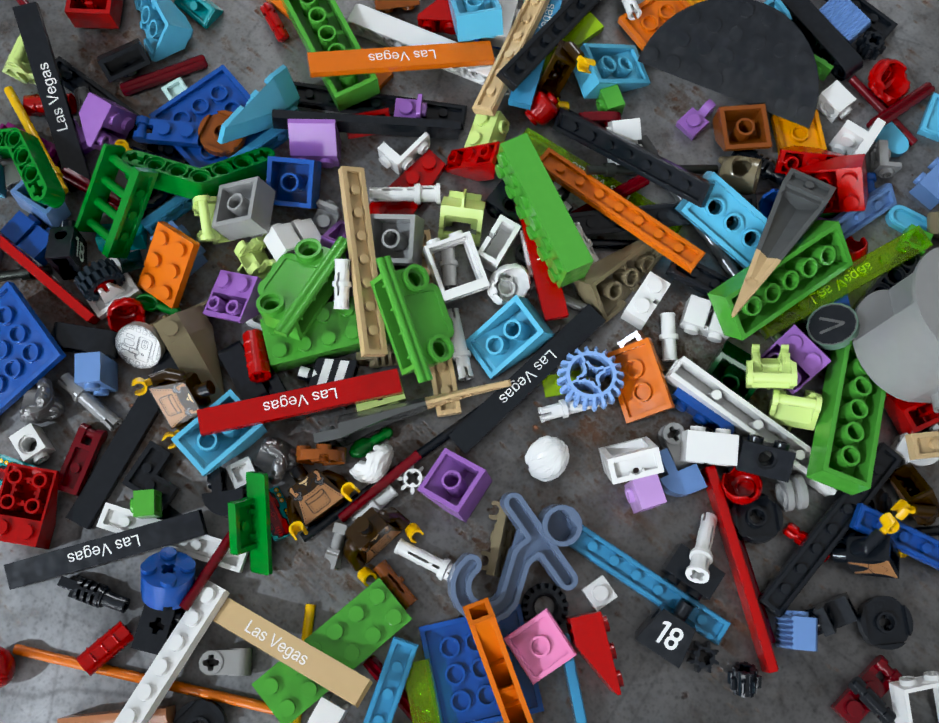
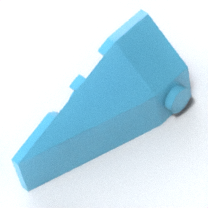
M134 0L136 10L141 12L140 29L145 30L146 38L143 40L144 46L152 61L157 62L185 49L188 41L192 38L193 29L186 16L171 0Z
M281 65L264 80V83L267 85L260 92L255 89L250 94L251 98L247 101L245 108L240 105L221 125L217 142L224 144L273 127L272 110L274 109L299 111L297 106L300 96L285 65Z

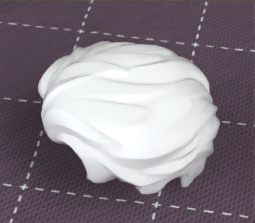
M513 263L504 264L495 270L489 279L490 286L487 289V293L492 301L497 305H504L515 295L525 297L531 284L527 269L522 265Z
M543 436L531 444L525 455V462L529 466L530 475L543 482L558 478L568 465L569 449L565 442L557 437Z
M374 445V451H370L365 456L367 461L360 460L352 469H349L350 474L360 482L367 484L377 483L386 475L392 463L394 451L391 445Z

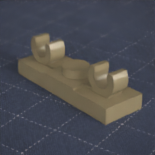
M492 501L491 505L499 507V512L497 515L489 514V518L497 521V523H495V527L490 535L491 552H481V555L487 556L489 559L488 564L482 565L481 570L486 571L487 575L501 577L508 550L512 546L515 527L502 510L500 502Z

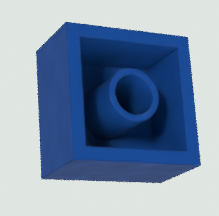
M268 156L266 183L276 191L274 205L318 209L316 202L320 197L322 162Z

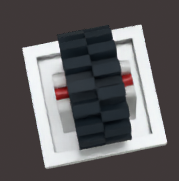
M118 258L98 259L97 263L93 261L91 266L88 267L86 265L83 267L84 271H79L77 273L79 276H75L74 280L77 288L101 320L107 317L108 307L114 300L123 297L136 298L142 294L128 272L122 274Z

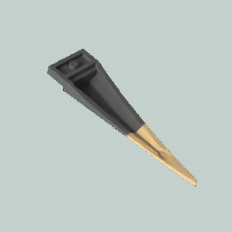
M791 168L774 200L733 308L732 318L738 314L820 217L837 187Z
M511 380L339 415L338 428L335 429L334 426L320 428V432L313 433L315 444H331L332 448L345 447L360 438H364L386 426L423 411L466 397L512 386Z

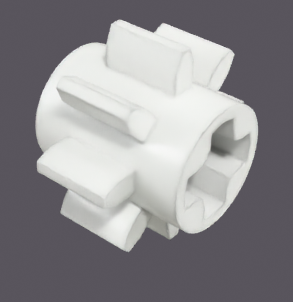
M413 465L402 477L397 478V481H402L403 483L400 490L402 491L406 487L410 488V494L413 495L414 488L419 487L426 477L421 474L424 467L422 466L417 470L414 469ZM416 473V481L418 483L408 484L406 482L408 480L406 474Z

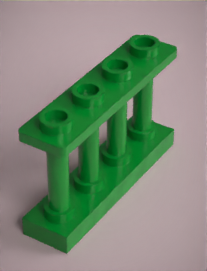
M105 143L102 146L75 227L80 232H96L106 241L102 254L107 258H127L159 173L151 168L130 166L121 158L126 148L121 145ZM119 169L129 177L125 189L115 182ZM111 191L121 198L118 210L107 203ZM103 212L114 220L110 232L100 224Z

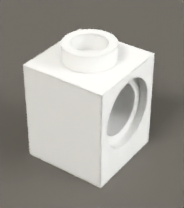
M836 80L820 93L816 108L833 123L839 117L844 119L853 110L851 106L856 98Z
M29 423L9 437L23 462L33 465L41 464L47 461L50 457L49 455L56 451L42 427ZM37 441L36 448L31 451L32 443Z

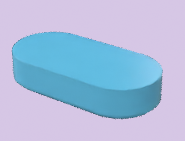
M892 121L882 128L875 139V142L879 139L888 140L891 157H900L909 148L908 139Z
M903 205L893 206L885 215L888 226L901 233L911 224L927 231V217Z

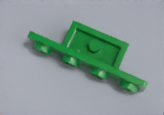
M250 471L246 472L247 497L228 502L230 554L240 555L250 551L251 572L268 576L273 573L268 474Z

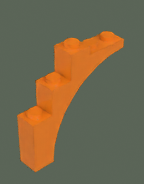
M488 597L463 606L462 608L504 723H534Z

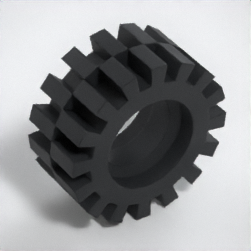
M540 583L530 587L524 594L521 603L525 621L528 622L538 615L535 611V602L538 598L546 596L554 602L555 609L552 616L559 626L563 624L569 612V604L565 593L559 587L550 583Z

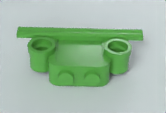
M339 236L331 248L322 246L314 238L303 239L295 247L296 254L286 253L272 265L270 272L258 285L259 297L256 301V307L264 323L274 328V333L285 337L289 336L299 341L302 340L334 292V287H332V281H334L335 276L334 259H346L345 253L348 250L346 238Z
M390 255L379 257L376 259L380 274L370 281L401 374L403 376L415 372L419 384L433 380L429 367L449 360L454 353V346L450 340L454 334L453 321L449 317L441 291L437 285L429 283L428 272L421 265L411 264L405 269L395 270Z

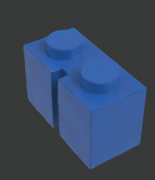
M19 210L0 232L42 266H46L48 261L45 259L50 228L47 227L44 230L40 227L42 222L31 213L26 216Z

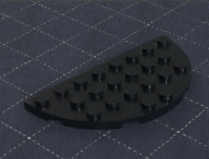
M706 0L689 6L667 20L654 33L638 59V62L748 105L765 104L767 112L809 128L814 118L819 94V76L813 51L795 23L785 14L765 3L756 0Z

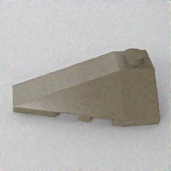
M639 239L593 263L586 276L574 282L579 297L584 303L590 304L606 320V323L623 310L627 304L625 302L632 291H637L640 287L638 285L639 281L645 273L649 274L663 255Z
M200 305L176 312L153 325L179 370L185 373H196L201 383L208 380L213 382L216 390L215 394L209 396L211 403L206 407L208 408L225 394L213 326L208 317L202 314L204 310Z

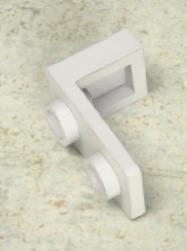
M427 132L423 133L401 156L383 142L377 148L380 163L388 169L390 167L400 175L414 164V160L419 155H423L429 150L430 135Z

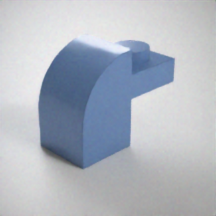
M668 448L660 450L664 472L662 473L663 477L659 480L664 493L673 497H684L707 487L697 464L678 471Z

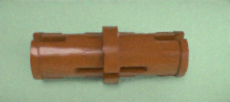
M386 559L373 569L405 610L418 600L404 584V578L396 574Z

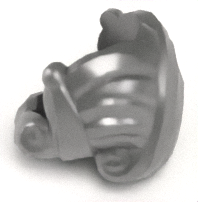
M41 378L37 382V388L29 389L23 395L22 408H19V418L23 423L41 424L63 414L64 402L60 397L55 396L50 379Z
M266 437L257 453V460L254 462V466L268 474L269 484H278L283 479L286 471H290L298 465L296 463V448L280 438Z

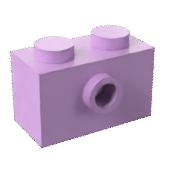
M658 474L630 480L624 485L627 501L630 503L634 514L658 507L667 502Z

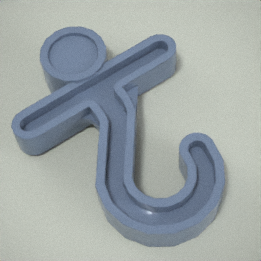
M507 492L502 495L500 506L516 528L512 546L507 553L496 593L489 598L497 622L509 617L518 606L529 567L535 561L540 562L557 587L564 590H572L577 586L578 576L557 547L569 546L575 543L581 535L583 529L582 519L573 507L563 504H551L543 508L537 518L520 494ZM470 552L462 554L456 560L447 578L450 600L453 606L465 618L462 607L479 601L472 593L471 584L473 578L482 567L481 559Z

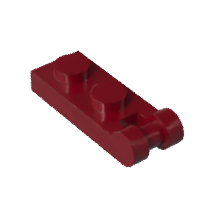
M86 423L80 425L59 472L58 490L79 496L100 448L107 439L108 431L100 428L97 430L93 429L91 425ZM87 438L92 439L89 446L84 444Z
M883 655L873 659L859 675L866 682V687H870L880 698L889 690V682L899 681V677L903 676L896 668L892 669L888 665V660ZM879 671L885 675L881 681L875 676ZM849 688L831 705V708L846 723H859L870 711L858 698L859 694L855 695Z

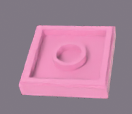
M548 608L503 638L533 685L578 654Z

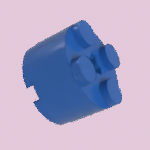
M165 547L160 552L149 556L140 566L142 601L148 607L155 610L163 611V607H172V610L181 608L179 607L180 603L195 582V561L187 554L179 552L173 547Z

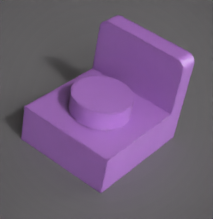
M418 94L417 100L396 98L394 117H426L427 103L423 102V94Z

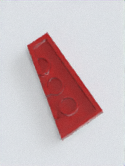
M429 149L389 187H414L416 183L435 185L444 172L446 164ZM414 201L371 202L369 204L370 214H415L417 209L421 207V205H417Z

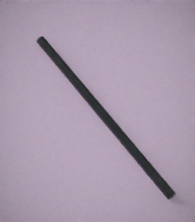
M478 407L420 447L417 451L422 458L450 439L448 435ZM395 465L393 468H391L390 470H388V472H387L386 474H388V473H389L392 469H394L397 465ZM375 483L367 485L360 490V493H356L351 497V502L345 501L307 528V535L304 532L300 533L304 542H307L339 519L338 514Z

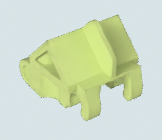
M20 34L2 72L24 84L29 82L36 85Z
M464 189V192L449 190V196L443 197L440 208L438 238L440 240L449 238V234L453 233V231H446V226H452L453 222L471 224V229L477 230L476 235H471L475 246L480 247L486 202L482 201V195L467 193V189Z
M198 195L192 199L194 217L200 216L202 230H199L196 234V239L199 243L213 242V244L230 242L211 227L217 196Z
M267 233L251 239L250 242L245 243L244 240H241L236 245L234 252L241 262L240 267L237 269L239 273L257 276L264 280L270 272L272 265L276 261L275 259H269L264 250L267 246L263 240Z
M752 344L751 360H746V388H766L767 390L794 389L797 386L798 378L797 362L790 359L789 344H781L778 358H761L760 344Z
M773 389L768 417L779 425L788 426L787 431L789 432L791 427L814 431L822 407V395L812 390H805L804 396L799 397L787 395L786 389Z

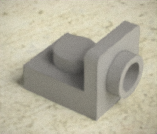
M879 139L869 149L870 172L876 173V176L880 178H890L902 168L901 162H889L891 150L888 148V140Z
M318 199L316 202L318 209L312 221L322 236L337 221L341 220L342 214L335 202Z

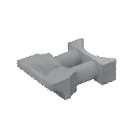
M338 522L334 524L332 530L334 532L330 548H327L324 556L330 561V569L334 570L341 569L342 549L346 539L345 531L349 528L348 525Z

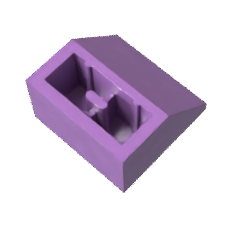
M91 92L88 93L79 111L87 146L101 151L105 143L114 145L118 139L126 140L129 132L134 127L137 117L136 114L119 104Z
M220 270L202 314L242 324L259 315L256 301L259 297L258 285L262 279L257 276Z
M796 324L761 355V358H778L781 344H789L790 359L797 362L798 375L797 386L794 389H787L792 395L831 362V359Z

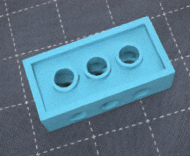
M706 171L702 178L715 184L706 206L700 208L682 199L675 209L745 269L751 264L767 218L715 172ZM714 200L716 204L715 209L709 212V203ZM732 216L733 223L730 227H727V219ZM750 232V239L745 243V235Z

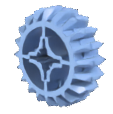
M588 346L584 347V352L577 348L574 352L575 356L568 353L566 356L567 361H561V369L557 371V375L560 377L557 379V385L562 386L559 390L560 394H567L565 396L566 402L574 400V408L581 404L583 405V411H586L587 407L591 406L592 411L595 412L599 405L604 410L607 407V403L612 405L615 403V397H620V389L624 386V381H622L624 372L619 371L621 370V363H614L616 360L615 355L607 357V349L599 353L597 346L593 351H590ZM580 366V375L571 381V373ZM586 376L591 377V379L595 378V381L587 380ZM606 377H609L610 386L602 392L600 383ZM582 390H585V391L590 392V394H587V393H584V392H581V391H582Z

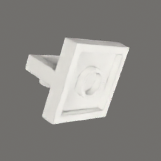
M877 118L869 129L865 130L852 121L847 120L830 141L827 149L844 155H866L886 122Z

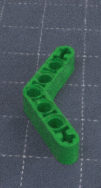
M14 127L0 129V159L12 158L32 200L54 209L59 208L64 203L65 192L38 138Z
M261 147L201 168L138 150L126 151L122 154L121 158L132 167L151 168L158 172L154 189L193 199L198 195L217 196L219 185L257 176L263 181L266 180L268 156H275V152L271 148Z

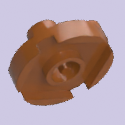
M221 110L217 111L218 114L205 116L198 127V135L203 148L208 153L219 157H231L244 146L247 136L224 144L217 142L219 137L217 133L220 132L221 125L233 112Z
M316 444V449H311V446L305 445L296 446V463L305 465L317 463L322 464V466L343 465L346 463L347 448L345 447L332 448L331 444Z

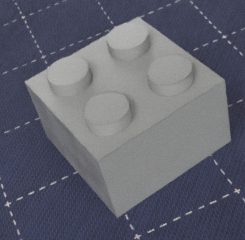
M259 176L219 185L211 227L229 241L269 233L276 191Z
M370 214L376 259L390 255L394 266L408 267L411 264L422 266L425 220L414 214Z

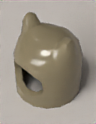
M740 155L719 157L718 162L721 164L718 176L740 195L755 194L759 183L762 159Z

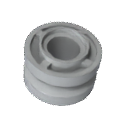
M801 474L790 475L788 483L776 480L775 493L783 511H793L795 507L798 510L808 507L809 491Z

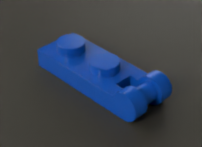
M143 115L136 117L135 124L137 125V130L133 133V140L136 142L200 148L201 142L198 135L200 123L152 119ZM147 129H153L152 133H146Z
M679 387L671 394L675 408L692 415L696 423L708 426L714 432L716 428L730 429L731 434L734 433L735 427L733 424Z

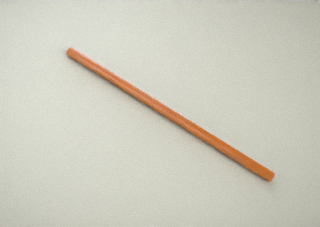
M16 644L12 651L14 655L85 671L76 660V657ZM104 664L103 667L95 672L96 674L140 683L145 673ZM176 680L169 689V691L274 715L266 703L258 699Z

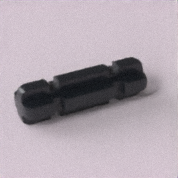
M861 677L853 678L849 682L848 688L855 695L859 694L858 698L874 715L878 714L877 718L882 723H893L896 714L892 709L885 707L886 703L870 687H866L867 684Z

